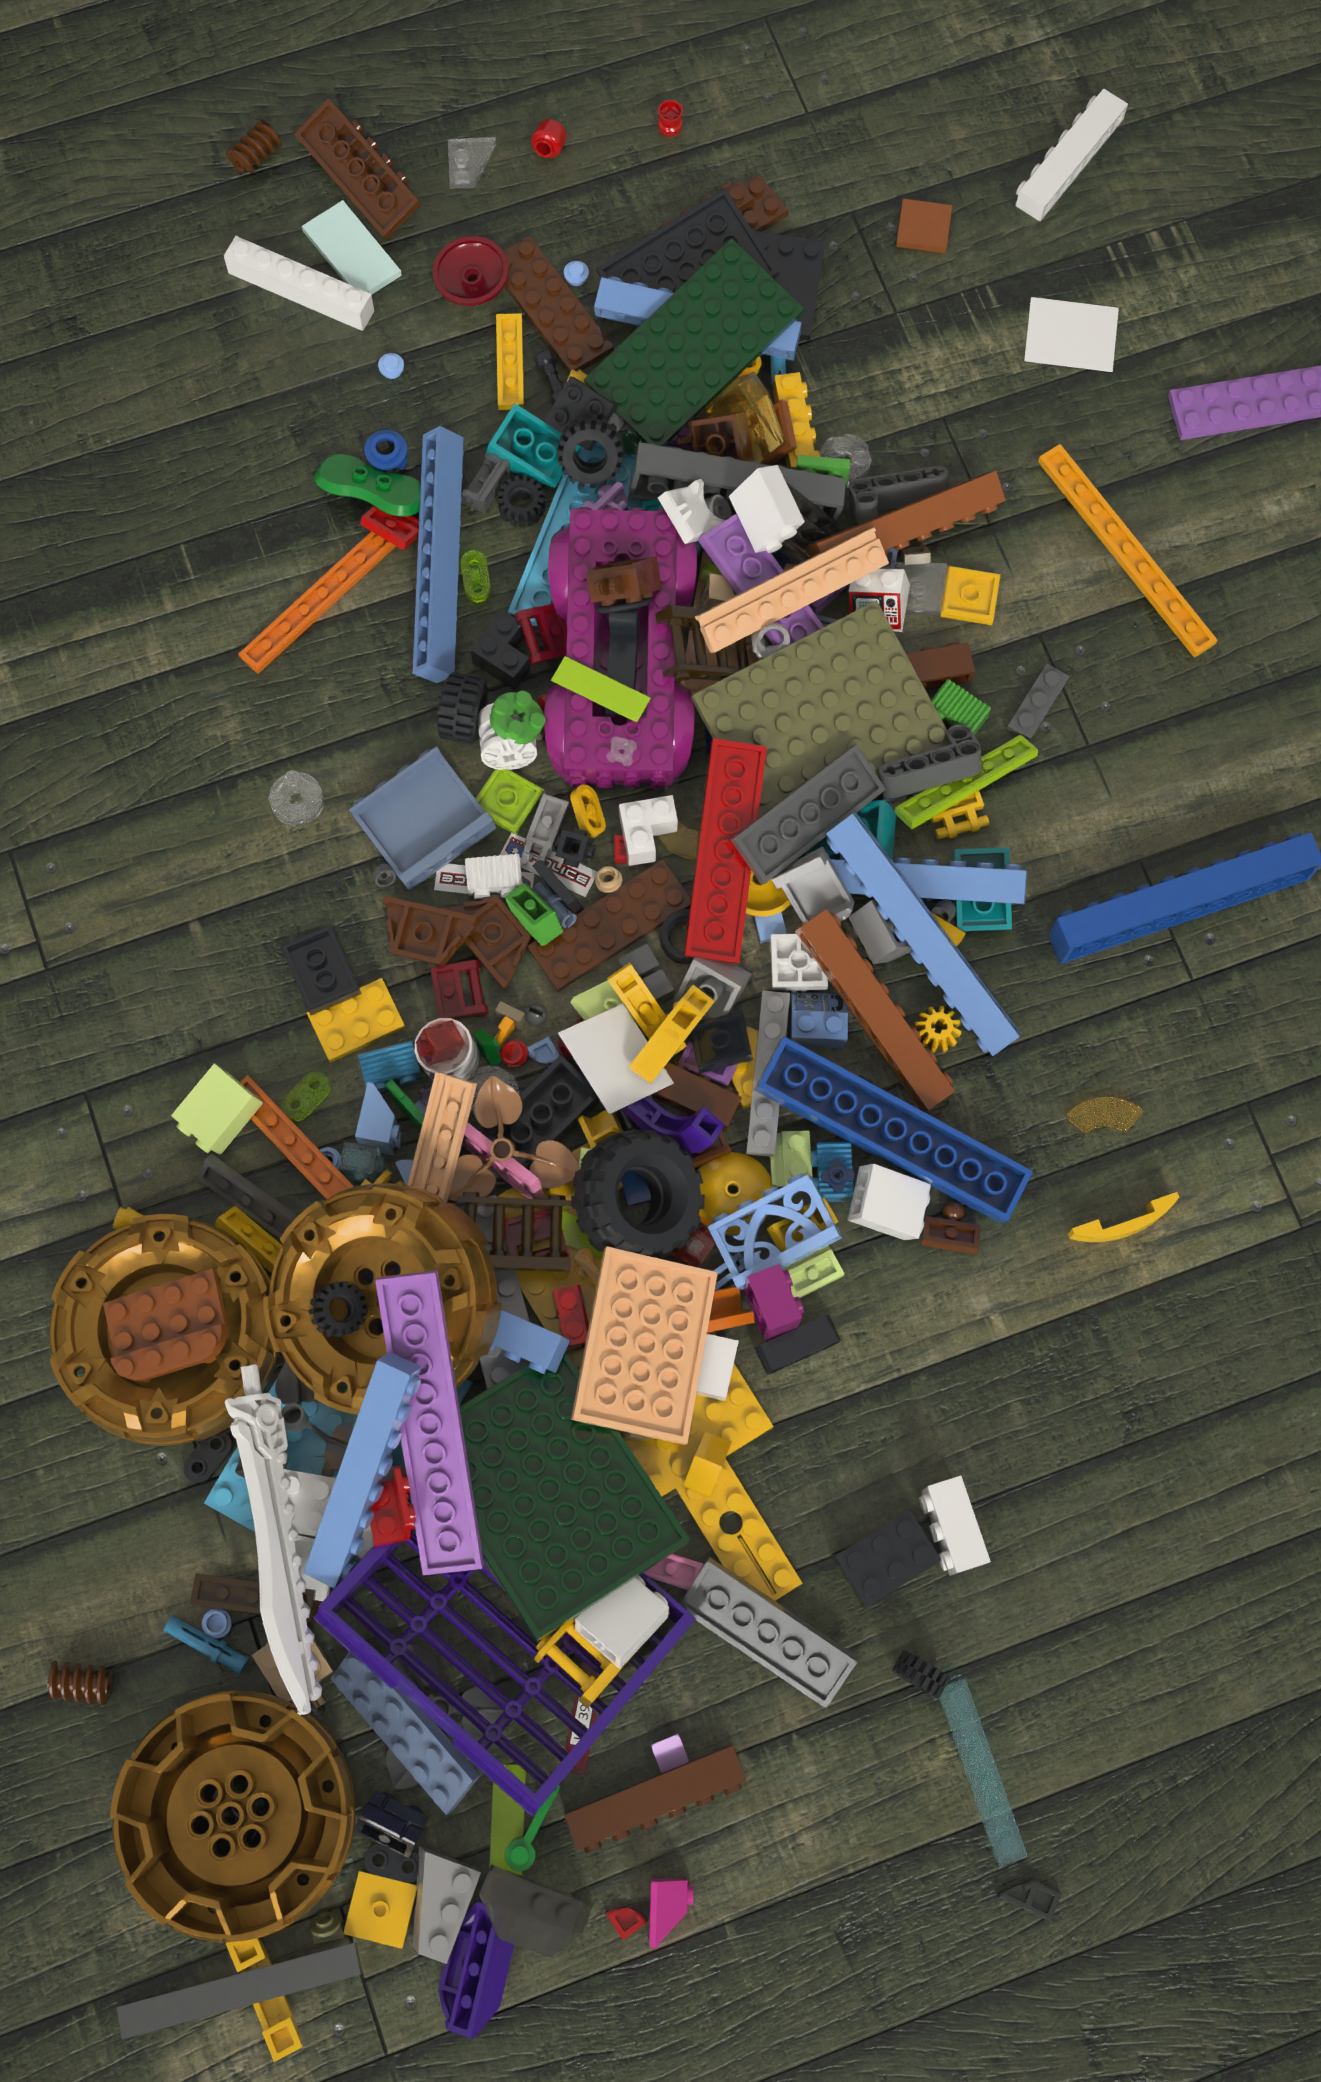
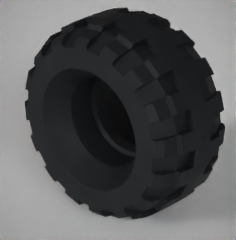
M652 1130L625 1131L599 1141L581 1159V1167L579 1171L575 1172L572 1186L575 1187V1195L571 1196L572 1209H576L578 1215L576 1223L581 1233L588 1235V1241L597 1251L604 1252V1248L607 1246L661 1259L669 1256L674 1251L680 1250L688 1242L689 1235L696 1231L701 1219L698 1216L699 1211L704 1207L705 1195H701L700 1184L703 1183L700 1172H696L692 1165L695 1162L687 1150L679 1148L680 1144L668 1135L662 1136L657 1134L656 1131ZM629 1170L639 1174L644 1179L651 1195L649 1212L646 1218L639 1224L631 1221L624 1214L618 1201L619 1183L623 1175Z

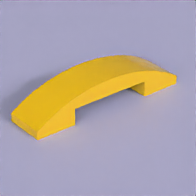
M629 962L609 976L607 980L648 1039H650L667 1016ZM685 1042L682 1043L675 1054L687 1047Z
M1175 1192L1150 1201L1145 1206L1148 1214L1106 1229H1102L1098 1219L1072 1228L1067 1233L1069 1239L1083 1242H1105L1130 1236L1147 1228L1163 1216L1174 1205L1179 1195Z
M260 1938L226 1942L237 1972L244 1973L273 1965ZM286 1995L253 2004L264 2030L262 2034L274 2062L304 2047Z

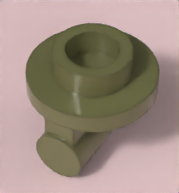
M321 1912L310 1923L314 1945L345 1938V1934H343L344 1928L337 1913Z

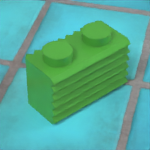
M950 679L945 681L931 700L943 723L949 727L959 724L966 725L972 730L974 735L987 720L991 710L990 706L973 697L972 694L951 682Z
M523 883L506 895L505 899L512 914L541 946L546 945L563 932L564 929L560 925L556 912L527 883Z

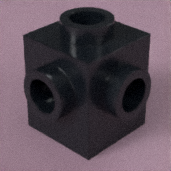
M573 827L572 832L562 830L561 835L556 840L555 856L564 859L563 864L578 868L579 863L587 865L588 861H592L595 855L596 845L593 844L594 839L587 837L588 831ZM577 844H581L579 852L576 854L574 847Z

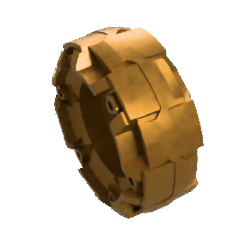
M382 1183L356 1186L332 1195L328 1200L316 1201L299 1214L281 1236L280 1240L283 1245L273 1267L270 1295L263 1298L265 1324L274 1352H282L290 1368L307 1387L314 1391V1399L339 1411L359 1414L376 1362L387 1354L384 1331L381 1333L377 1327L379 1319L382 1320L375 1280L378 1277L395 1275L393 1272L395 1263H398L401 1268L400 1274L438 1270L456 1388L473 1372L481 1356L488 1354L498 1330L502 1303L497 1301L495 1271L485 1247L488 1243L487 1239L475 1222L454 1203H445L442 1198L431 1192L408 1185ZM369 1269L374 1274L372 1283L367 1280L366 1276ZM345 1281L348 1282V1285H356L355 1291L361 1290L364 1294L361 1297L367 1300L365 1309H368V1314L363 1316L366 1319L364 1324L359 1325L360 1329L352 1332V1334L341 1337H328L324 1335L325 1331L319 1332L316 1329L319 1325H313L311 1322L315 1318L314 1314L309 1315V1309L313 1308V1305H310V1301L316 1298L314 1296L316 1291L335 1282ZM334 1298L329 1305L330 1315L335 1320H344L348 1314L347 1304L342 1299Z
M155 1214L133 1218L132 1224L124 1225L96 1241L86 1252L79 1250L64 1269L51 1297L55 1305L50 1319L49 1340L52 1358L49 1360L58 1383L67 1397L88 1419L120 1438L147 1445L171 1446L190 1443L199 1438L204 1440L229 1428L234 1422V1419L227 1411L225 1400L245 1396L241 1367L258 1365L261 1391H263L274 1370L276 1358L280 1356V1352H274L264 1317L263 1298L270 1295V1279L257 1258L236 1238L218 1227L206 1222L194 1221L188 1216L176 1214ZM165 1234L164 1240L161 1242L156 1241L158 1235ZM209 1269L217 1270L230 1328V1338L226 1339L222 1351L217 1356L218 1359L209 1364L200 1363L152 1378L153 1381L140 1382L119 1376L110 1358L114 1357L103 1303ZM80 1368H85V1374L82 1377H78L77 1371Z
M254 1691L220 1692L193 1700L175 1709L156 1723L140 1740L134 1749L131 1759H126L120 1771L111 1802L110 1817L114 1818L112 1824L114 1848L123 1876L127 1879L125 1885L138 1904L152 1918L162 1925L168 1924L174 1930L199 1940L222 1943L247 1941L272 1934L294 1923L313 1908L330 1889L346 1861L355 1828L356 1794L349 1765L343 1752L340 1751L336 1741L326 1728L311 1714L299 1715L295 1704L270 1694ZM265 1715L271 1718V1724L268 1727L262 1725V1718ZM238 1775H243L248 1780V1788L244 1793L238 1792L234 1787V1781ZM327 1780L332 1781L334 1784V1789L331 1792H327L324 1788ZM209 1784L215 1785L218 1789V1797L213 1802L208 1801L204 1796V1790ZM260 1797H264L269 1801L270 1809L266 1815L259 1814L255 1809L256 1801ZM230 1806L237 1808L240 1817L236 1824H230L226 1820L225 1813ZM200 1815L205 1816L209 1821V1828L206 1833H200L195 1827L196 1819ZM250 1829H256L261 1834V1842L257 1847L251 1846L247 1842L246 1837ZM221 1838H225L230 1842L231 1850L227 1856H223L217 1851V1842ZM302 1873L307 1874L309 1877V1882L306 1885L301 1884L299 1881Z

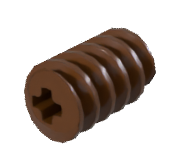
M261 119V123L255 124L254 129H250L247 132V136H242L240 142H236L233 145V149L226 151V155L236 170L244 173V170L253 173L254 169L251 164L253 163L259 167L261 162L258 157L267 160L268 156L265 151L267 150L273 154L275 149L272 144L281 147L282 143L274 128L267 121Z
M53 1661L47 1682L50 1697L53 1700H58L62 1695L64 1701H70L74 1697L75 1702L79 1703L86 1699L88 1704H93L97 1699L99 1705H106L113 1691L114 1668L111 1669L108 1676L105 1674V1666H100L97 1674H94L93 1665H88L86 1672L82 1673L80 1663L76 1664L74 1671H70L69 1662H65L62 1670H58V1662Z

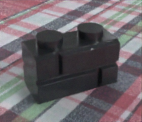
M374 1790L358 1820L355 1832L410 1858L429 1817L424 1815L423 1811L416 1806H406L398 1802L388 1792L380 1793Z

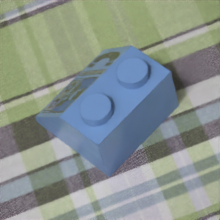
M791 992L790 1040L803 1047L845 1048L848 1040V1009L841 996L830 993Z

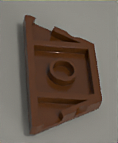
M389 896L383 897V903L387 906L388 912L386 923L387 930L390 933L391 953L431 964L444 966L481 920L477 916Z
M498 896L484 898L482 901L463 902L464 905L447 908V906L441 907L442 909L477 916L481 919L478 926L464 943L505 991L531 941L530 934Z

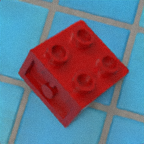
M399 1466L393 1468V1480L381 1482L380 1485L383 1486L382 1494L371 1509L374 1512L370 1523L374 1547L410 1540L411 1530L415 1529L414 1522H416L414 1506L413 1503L407 1504L410 1492L407 1474L401 1475Z

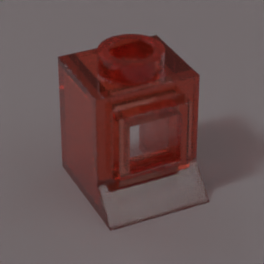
M702 1226L699 1230L696 1229L695 1232L689 1235L688 1242L680 1250L674 1251L673 1258L675 1260L682 1259L690 1266L702 1267L716 1247L710 1231Z

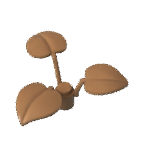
M491 1076L485 1081L478 1092L475 1101V1115L478 1122L485 1128H492L498 1125V1139L491 1144L490 1153L492 1156L485 1164L475 1155H463L458 1158L448 1199L456 1201L457 1196H462L463 1192H479L480 1197L488 1196L496 1184L495 1175L488 1170L495 1160L506 1161L513 1156L534 1160L530 1166V1172L539 1178L543 1188H556L572 1181L575 1172L579 1171V1165L572 1152L557 1141L548 1140L539 1143L536 1155L515 1150L514 1143L510 1139L504 1138L503 1124H512L517 1121L522 1112V1101L519 1094L511 1086L496 1076Z

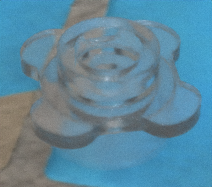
M618 736L611 739V751L607 753L608 761L611 763L615 761L620 762L626 767L632 765V755L637 750L636 742ZM621 749L625 751L623 754L619 752Z

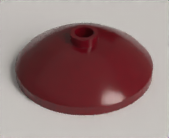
M466 236L451 241L441 249L433 264V279L439 293L448 301L462 306L481 305L495 298L504 288L509 274L508 261L503 250L493 241L479 236Z

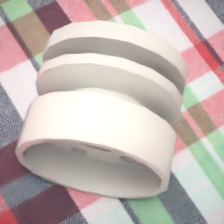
M494 703L481 709L477 719L482 761L487 766L499 770L518 769L533 762L537 756L536 739L527 744H515V740L508 737L506 740L501 738L490 724L491 708ZM513 714V719H518L520 722H522V719L518 715Z
M438 1018L428 1022L419 1031L415 1039L414 1052L417 1060L433 1081L436 1072H443L444 1074L469 1081L475 1075L480 1065V1052L472 1035L461 1022L452 1018ZM451 1053L454 1058L449 1060L446 1055Z

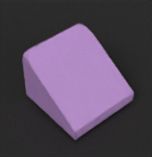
M678 1733L651 1744L661 1774L689 1763Z

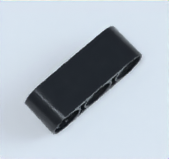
M825 1315L764 1342L754 1349L766 1375H769L841 1342V1339L830 1315Z

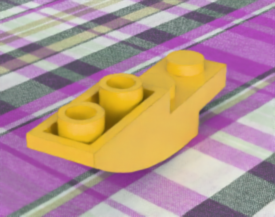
M692 985L628 1068L652 1084L715 1001Z

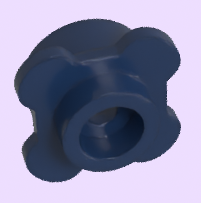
M834 1159L831 1161V1166L828 1170L821 1173L820 1178L822 1182L827 1183L833 1188L834 1192L841 1193L844 1191V1186L847 1182L854 1179L855 1174L852 1169L844 1167L841 1160ZM835 1174H840V1178H836Z

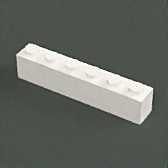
M1105 89L1097 97L1094 95L1088 102L1085 112H1080L1076 116L1070 130L1066 129L1062 133L1056 147L1052 146L1048 150L1042 164L1038 163L1034 167L1030 179L1027 182L1024 180L1016 191L1018 195L1016 207L1041 221L1123 121L1128 103Z
M235 236L224 254L229 274L361 331L365 329L374 313L373 300L370 293Z

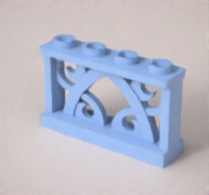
M803 1173L795 1175L788 1179V1185L781 1189H778L777 1186L763 1192V1198L756 1202H753L752 1199L745 1201L737 1206L738 1211L733 1214L723 1213L712 1219L713 1224L709 1225L708 1229L738 1289H744L747 1276L777 1264H780L783 1269L843 1238L810 1175L804 1176ZM799 1191L807 1192L811 1197L810 1207L803 1215L798 1213L803 1207V1199L799 1204L792 1202L793 1195ZM783 1199L784 1207L772 1205ZM816 1208H818L827 1226V1229L821 1231L818 1226L808 1219L815 1212ZM753 1215L749 1225L743 1221V1219ZM766 1215L781 1216L794 1221L788 1228L785 1236L787 1250L781 1252L771 1243L755 1242L759 1227ZM801 1225L804 1228L800 1229L797 1233H802L804 1238L800 1242H795L792 1235ZM729 1227H740V1234L733 1237L737 1240H745L744 1245L731 1246L727 1243L725 1234ZM755 1248H768L770 1252L769 1257L762 1260L760 1258L762 1251L755 1252ZM744 1251L746 1271L740 1272L731 1252L738 1253Z

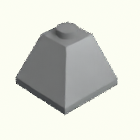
M695 957L673 1003L680 1001L690 987L694 985L715 1001L702 1020L730 1014L742 996L752 974L733 963Z

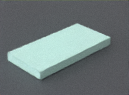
M343 200L302 226L305 235L345 283L372 295L402 276L398 266Z

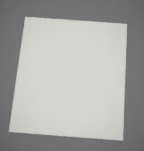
M1031 297L1024 361L1113 372L1119 308Z
M624 1004L558 1032L609 1114L674 1084L665 1068H663L652 1084L628 1068L646 1045L647 1040Z

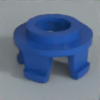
M381 430L372 434L365 443V457L374 469L387 473V470L396 467L400 471L405 468L408 458H406L407 444L399 433L392 430ZM387 441L389 445L395 448L392 453L382 455L376 450L377 444Z

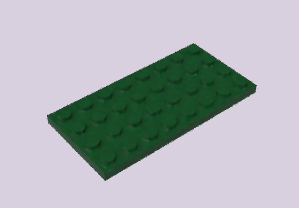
M731 238L584 379V383L618 405L614 413L645 443H654L657 446L665 447L689 424L688 421L693 420L804 313V308Z

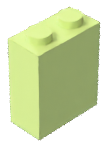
M214 1063L171 1116L179 1122L176 1127L189 1137L193 1134L198 1139L195 1144L207 1153L212 1150L221 1155L263 1102L225 1069Z

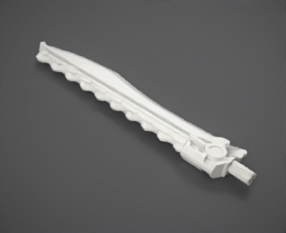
M254 1364L241 1367L245 1396L226 1399L225 1405L229 1415L234 1419L230 1428L232 1435L237 1440L253 1514L258 1553L260 1612L264 1629L279 1673L298 1708L297 1713L305 1715L311 1712L310 1701H315L321 1697L322 1687L316 1681L314 1671L318 1667V1660L311 1653L310 1645L314 1641V1634L307 1627L306 1619L309 1618L310 1608L304 1602L302 1595L306 1589V1582L300 1576L298 1569L302 1564L303 1557L296 1550L294 1542L298 1539L299 1531L291 1522V1515L294 1514L295 1505L287 1496V1489H290L291 1480L283 1469V1464L286 1463L287 1459L285 1450L288 1447L284 1417H282L281 1400L272 1397L270 1393L262 1394L258 1365Z

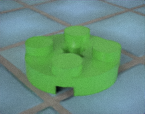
M526 691L502 694L496 699L491 708L490 724L493 730L505 740L507 737L515 740V744H527L534 741L546 722L540 706ZM513 714L518 715L522 719V722H520L518 719H513Z

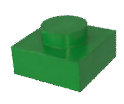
M483 1029L472 1033L480 1055L491 1067L500 1063L501 1060L497 1051L501 1049L496 1038L493 1035L489 1037Z

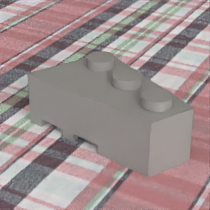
M419 1846L417 1901L412 1947L420 1955L447 1964L481 1872L475 1866Z

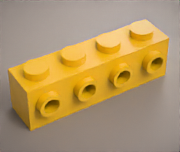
M800 372L774 375L773 385L775 403L780 400L788 401L797 448L785 456V462L788 469L796 470L798 455L820 457L819 451H814L813 443H816V433L814 427L810 428L809 421L812 420L810 404L806 405L805 398L808 396L806 382L801 381Z

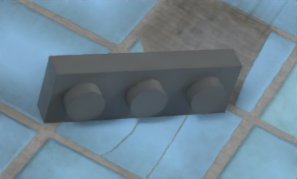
M1046 664L1006 730L1016 736L1021 734L1030 742L1070 676Z

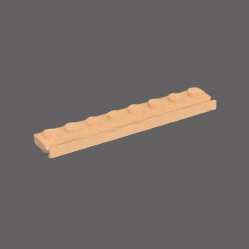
M875 527L869 528L695 616L696 620L699 621L701 633L710 653H715L760 630L765 625L771 624L887 565L889 562L880 539H877L875 535Z
M436 1072L407 1185L431 1192L447 1203L477 1083L453 1075H447L443 1072Z

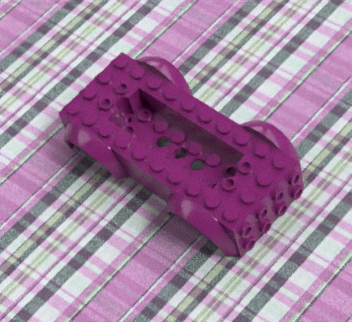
M578 507L576 510L570 509V524L553 534L551 538L548 557L549 583L556 612L567 621L566 657L607 676L610 644L609 613L596 612V607L602 605L601 601L591 603L586 576L588 569L612 562L657 556L662 589L654 591L653 597H650L652 599L651 604L638 608L639 642L635 690L651 698L638 722L622 715H606L604 706L559 684L549 688L544 712L547 751L555 772L565 780V784H570L572 787H578L583 784H597L600 788H611L613 784L624 785L625 788L631 789L639 788L640 785H651V788L665 789L667 785L672 786V782L683 774L690 757L694 734V703L690 698L692 693L688 688L674 681V677H663V671L675 666L671 628H668V625L656 624L655 613L671 605L691 606L696 581L697 550L695 542L688 544L683 542L664 508L657 509L656 511H645L642 508H632L629 511H624L614 507H607L603 510H592L589 507Z

